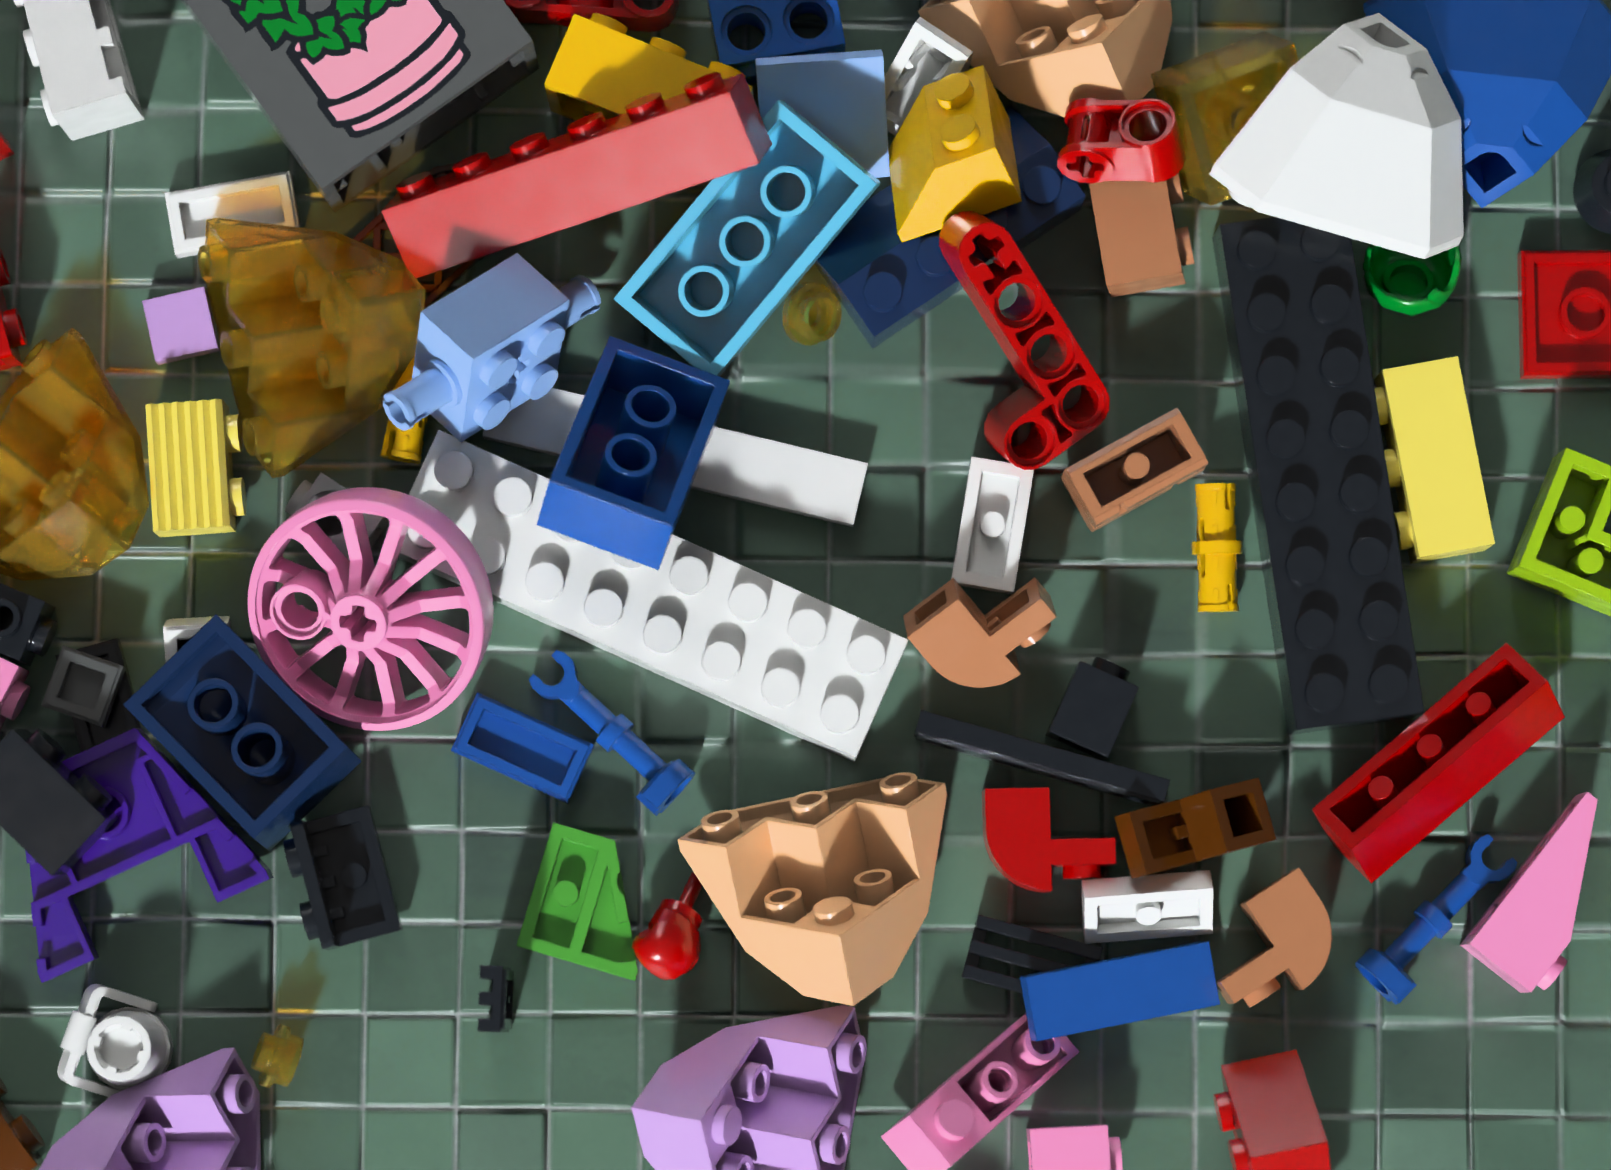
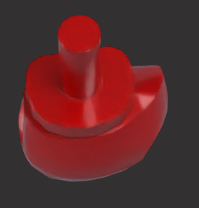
M694 872L691 873L679 900H662L648 923V929L640 932L633 940L632 948L640 963L653 975L663 980H673L682 974L688 973L694 968L699 959L701 944L698 929L703 919L693 909V905L703 886Z

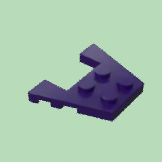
M133 728L61 761L77 778L86 773L95 779L111 795L113 800L107 806L119 818L66 874L51 876L25 850L26 862L30 864L33 894L31 912L33 927H36L39 958L36 959L38 976L42 983L47 982L99 958L73 900L74 895L189 842L217 903L274 878L270 868L141 728Z

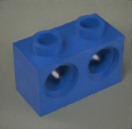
M707 0L718 62L742 72L746 76L745 79L748 85L757 84L755 58L845 52L846 42L837 0ZM811 13L819 16L824 21L826 29L821 35L806 39L795 34L790 25L797 16ZM740 25H753L763 33L764 39L754 49L741 50L730 42L729 35Z

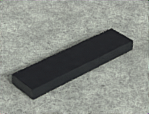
M923 710L920 712L914 732V737H916L917 741L1149 806L1165 802L1170 779Z

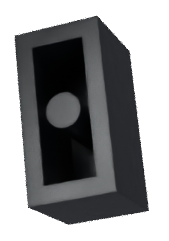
M37 728L32 734L28 729H12L0 742V826L51 876L66 874L119 818L107 806L113 799L88 774L84 773L80 778H77L61 762L66 756L63 748L43 730Z

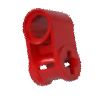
M1081 98L1071 102L1066 108L1065 124L1069 131L1066 146L1058 153L1057 168L1067 178L1089 184L1103 181H1147L1156 183L1176 176L1183 168L1186 161V150L1175 113L1166 102L1154 98L1141 100Z

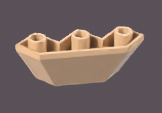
M929 0L918 10L921 18L973 51L970 65L974 68L984 65L992 84L1009 100L1065 117L1067 106L1081 98H1097L1102 100L1143 99L1159 82L1173 20L1171 0Z
M901 772L884 778L822 791L805 792L794 797L747 807L715 811L704 816L699 826L678 839L679 849L745 952L803 996L854 1006L894 977L928 914L947 798L946 786L944 782L917 779V775L914 773Z

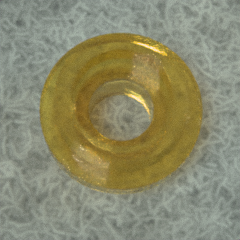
M810 281L800 283L792 289L786 298L782 313L783 327L787 336L795 343L807 346L830 339L838 330L842 317L838 298L823 284Z
M279 1024L273 1035L263 1032L258 1041L251 1069L260 1072V1086L271 1088L273 1083L288 1087L295 1074L301 1057L304 1039L291 1034L289 1026Z

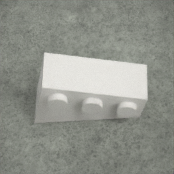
M14 0L17 8L25 7L30 29L23 30V36L33 66L40 67L45 89L40 90V95L51 126L60 125L68 137L74 141L144 120L110 0Z

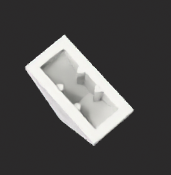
M921 17L914 23L884 77L887 131L894 136L898 133L924 85L941 80L949 74L961 73L970 69L973 51Z

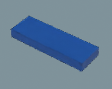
M1209 941L1192 942L1020 976L1032 1041H1041L1220 1005Z

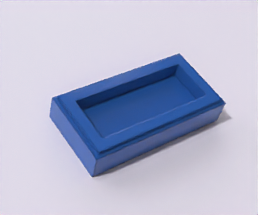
M477 692L451 751L569 804L595 746Z

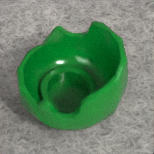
M1371 244L1365 251L1362 267L1364 270V282L1368 293L1381 306L1409 316H1415L1436 309L1447 301L1456 288L1461 271L1462 256L1460 245L1422 259Z

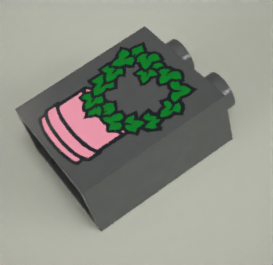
M181 0L334 213L539 69L532 38L504 0Z

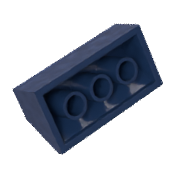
M1009 105L1005 110L1010 119L1022 201L984 214V216L1001 225L1011 235L1021 250L1080 211L1086 195L1076 181L1061 174L1057 168L1058 155L1050 143ZM889 185L868 199L814 263L872 349L963 289L939 247L941 229L903 243L901 242L897 234L892 185ZM979 234L972 240L976 250L971 255L990 265L994 262L987 259L978 247L977 240L981 236Z

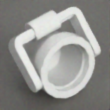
M92 984L87 987L78 1011H72L60 1045L64 1050L57 1069L58 1077L71 1086L110 1097L117 1092L165 1073L171 1063L173 1042L167 1026L159 1016L152 1013L156 1011L158 1003L101 984ZM102 996L138 1007H123L112 1010L98 1021L95 1017ZM85 1052H87L92 1070L102 1082L108 1085L75 1075L81 1055H85Z

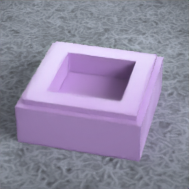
M205 287L142 301L155 362L158 365L220 351L208 293Z

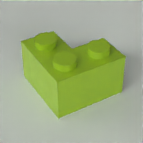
M1567 447L1552 458L1506 573L1610 617L1611 534L1604 532L1603 529L1611 511V465Z

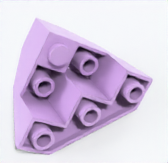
M840 1005L725 1027L660 1065L631 1107L644 1157L655 1170H845L863 1065L867 1052L866 1040L860 1034L855 1007Z
M222 1048L111 1095L52 1145L39 1170H261L260 1092L235 1048Z

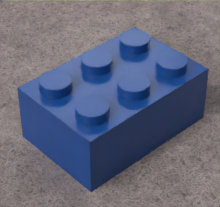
M609 336L549 480L536 525L659 570L715 428L730 380Z

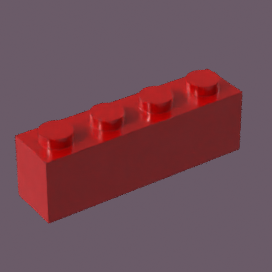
M1506 642L1318 803L1312 811L1331 843L1370 883H1373L1557 725L1565 716L1549 682Z

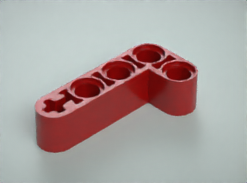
M961 211L952 215L943 224L939 234V247L943 257L1024 383L1021 388L998 403L988 413L984 423V436L987 444L1014 466L1024 470L1037 469L1046 465L1096 429L1107 416L1110 398L1106 387L1011 235L1001 225L974 211ZM979 234L981 236L977 240L978 247L987 259L994 262L990 265L971 255L976 250L972 240ZM1017 283L1018 296L1015 302L1010 307L1000 310L999 297L1002 291L1007 286ZM1049 334L1050 346L1047 352L1041 358L1032 360L1031 349L1034 343L1040 337ZM1081 385V396L1078 403L1068 410H1063V400L1066 393L1071 388ZM1030 422L1028 438L1022 444L1012 447L1011 437L1014 431L1020 425Z

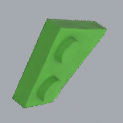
M553 822L516 946L636 981L639 971L636 955L632 948L633 936L616 841Z

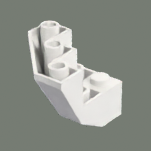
M1380 13L1343 24L1290 67L1214 163L1209 175L1228 189L1230 196L1236 202L1253 208L1257 212L1422 259L1459 246L1464 236L1461 117L1428 50Z

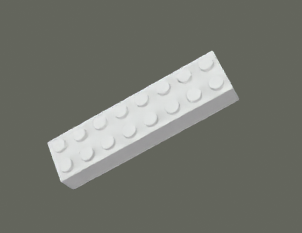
M438 430L409 495L428 503L442 512L466 535L485 567L494 601L855 762L906 649L908 639L676 535H672L659 570L538 526L536 524L550 479L466 441L460 442L454 436ZM408 527L398 558L415 564L434 549L435 546L421 534ZM446 560L430 571L461 586L457 575Z

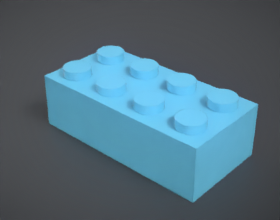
M777 100L762 119L772 145L760 163L712 179L614 298L616 302L692 366L719 377L881 184L879 180L785 101Z

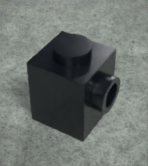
M0 583V654L28 666H31L36 654L43 657L54 639L58 622L51 619L55 607L43 600Z

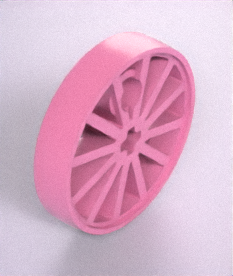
M376 487L350 488L330 493L305 505L286 519L268 538L257 556L250 576L248 616L253 639L262 660L315 714L346 727L370 731L396 730L419 724L434 717L447 708L472 680L483 660L492 632L494 609L491 586L485 567L472 543L459 527L442 512L416 497L395 490ZM363 513L383 516L390 520L376 566ZM330 515H336L340 519L350 562L318 526L315 520ZM408 527H410L432 543L435 548L393 580L392 576ZM290 540L299 541L327 574L285 559L283 553ZM444 560L448 561L461 584L459 587L404 593ZM276 581L284 584L277 592ZM295 592L309 595L315 601L318 612L310 611L303 605H298L295 600ZM456 608L466 609L469 613V633L420 613ZM324 627L332 630L302 655H297L287 639L289 637L296 640H306L317 635ZM417 639L456 654L462 662L458 672L453 677H449ZM342 644L346 647L347 658L336 689L318 677L309 668L333 648ZM366 656L374 664L382 702L366 700L354 695ZM396 656L405 663L424 685L428 694L411 700L405 698Z

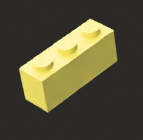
M1458 356L1383 369L1374 379L1376 386L1374 389L1379 422L1384 427L1388 447L1387 450H1384L1389 486L1390 488H1396L1400 512L1394 513L1399 551L1408 549L1410 564L1487 550L1495 544Z

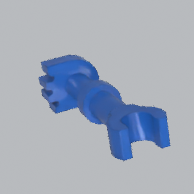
M556 650L551 656L563 667V679L557 685L550 686L544 684L539 677L533 674L529 678L532 688L545 699L561 700L599 735L596 742L607 752L614 749L648 781L636 798L655 816L662 813L693 779L695 772L681 759L668 763L662 760L631 731L634 724L624 714L616 717L578 681V670L573 660L566 653Z
M1489 834L1475 839L1468 846L1465 854L1466 865L1431 903L1424 900L1413 912L1416 919L1384 952L1369 948L1355 962V966L1361 975L1388 1002L1392 1001L1395 1005L1399 1004L1417 986L1403 969L1434 936L1441 939L1452 928L1450 920L1487 883H1496L1504 880L1515 871L1518 862L1513 857L1503 862L1497 870L1489 869L1484 865L1482 852L1494 840Z

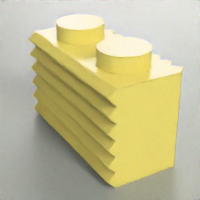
M222 399L146 404L153 532L159 537L236 532V516H245L247 510L243 477L233 478L232 453H240L243 448L239 414L230 415L229 407Z

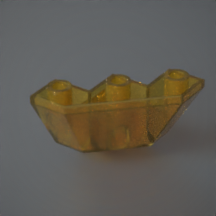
M225 218L206 220L205 245L199 248L198 265L201 276L206 283L220 338L221 356L228 369L240 416L244 446L248 454L255 456L272 478L282 477L382 408L383 401L385 400L383 396L393 390L415 355L420 313L424 310L426 290L399 258L338 232Z
M71 327L52 343L46 339L37 343L21 364L23 371L0 397V574L22 581L93 575L131 547L149 507L141 437L83 336Z

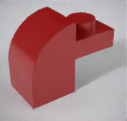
M1049 787L990 788L982 791L983 838L987 853L997 870L1015 885L1033 892L1049 893L1052 891V867H1062L1063 879L1101 878V866H1113L1116 864V838L1051 839Z

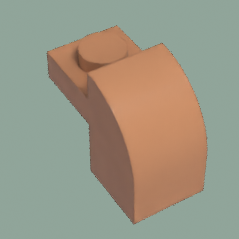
M1036 577L985 615L954 578L903 615L907 638L936 672L949 681L973 688L998 686L1021 675L1016 652L1013 649L1019 645L1022 648H1026L1039 641L1050 629L1051 621L1057 617L1050 594Z
M1298 867L1290 870L1239 904L1267 948L1216 981L1218 990L1228 1004H1235L1244 999L1249 1008L1256 1005L1282 987L1276 979V976L1284 972L1295 991L1304 990L1318 977L1329 957L1332 942L1330 919L1321 899Z

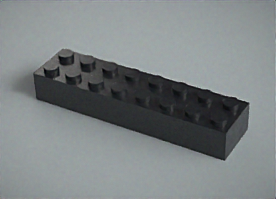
M1278 217L1220 224L1212 239L1287 734L1295 735L1414 718L1424 713V705L1351 238Z

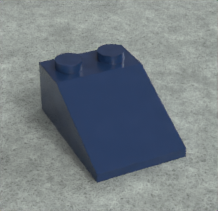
M217 614L123 704L257 842L269 851L291 831V823L301 821L361 762L354 752Z

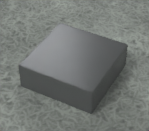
M63 645L41 706L105 728L126 667Z

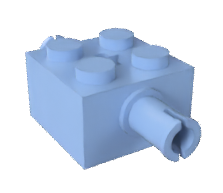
M516 253L422 310L420 313L412 380L383 396L385 399L383 407L388 418L397 428L406 431L430 414L456 439L463 442L482 429H493L504 420L508 412L527 400L542 398L552 389L557 381V370L562 341L565 337V329L600 309L601 297L596 286L587 277L577 275L570 282L557 289L523 257Z

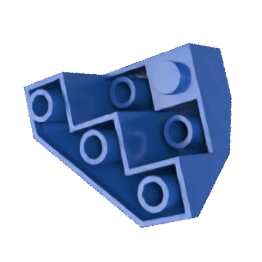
M1368 0L1363 4L1366 17L1380 13L1428 50L1461 117L1463 187L1481 208L1533 176L1588 120L1611 76V11L1602 0Z

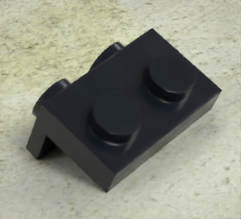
M366 805L307 822L302 820L290 824L293 838L283 841V846L292 877L303 876L309 901L299 903L309 941L319 938L322 949L332 950L403 930L371 806Z

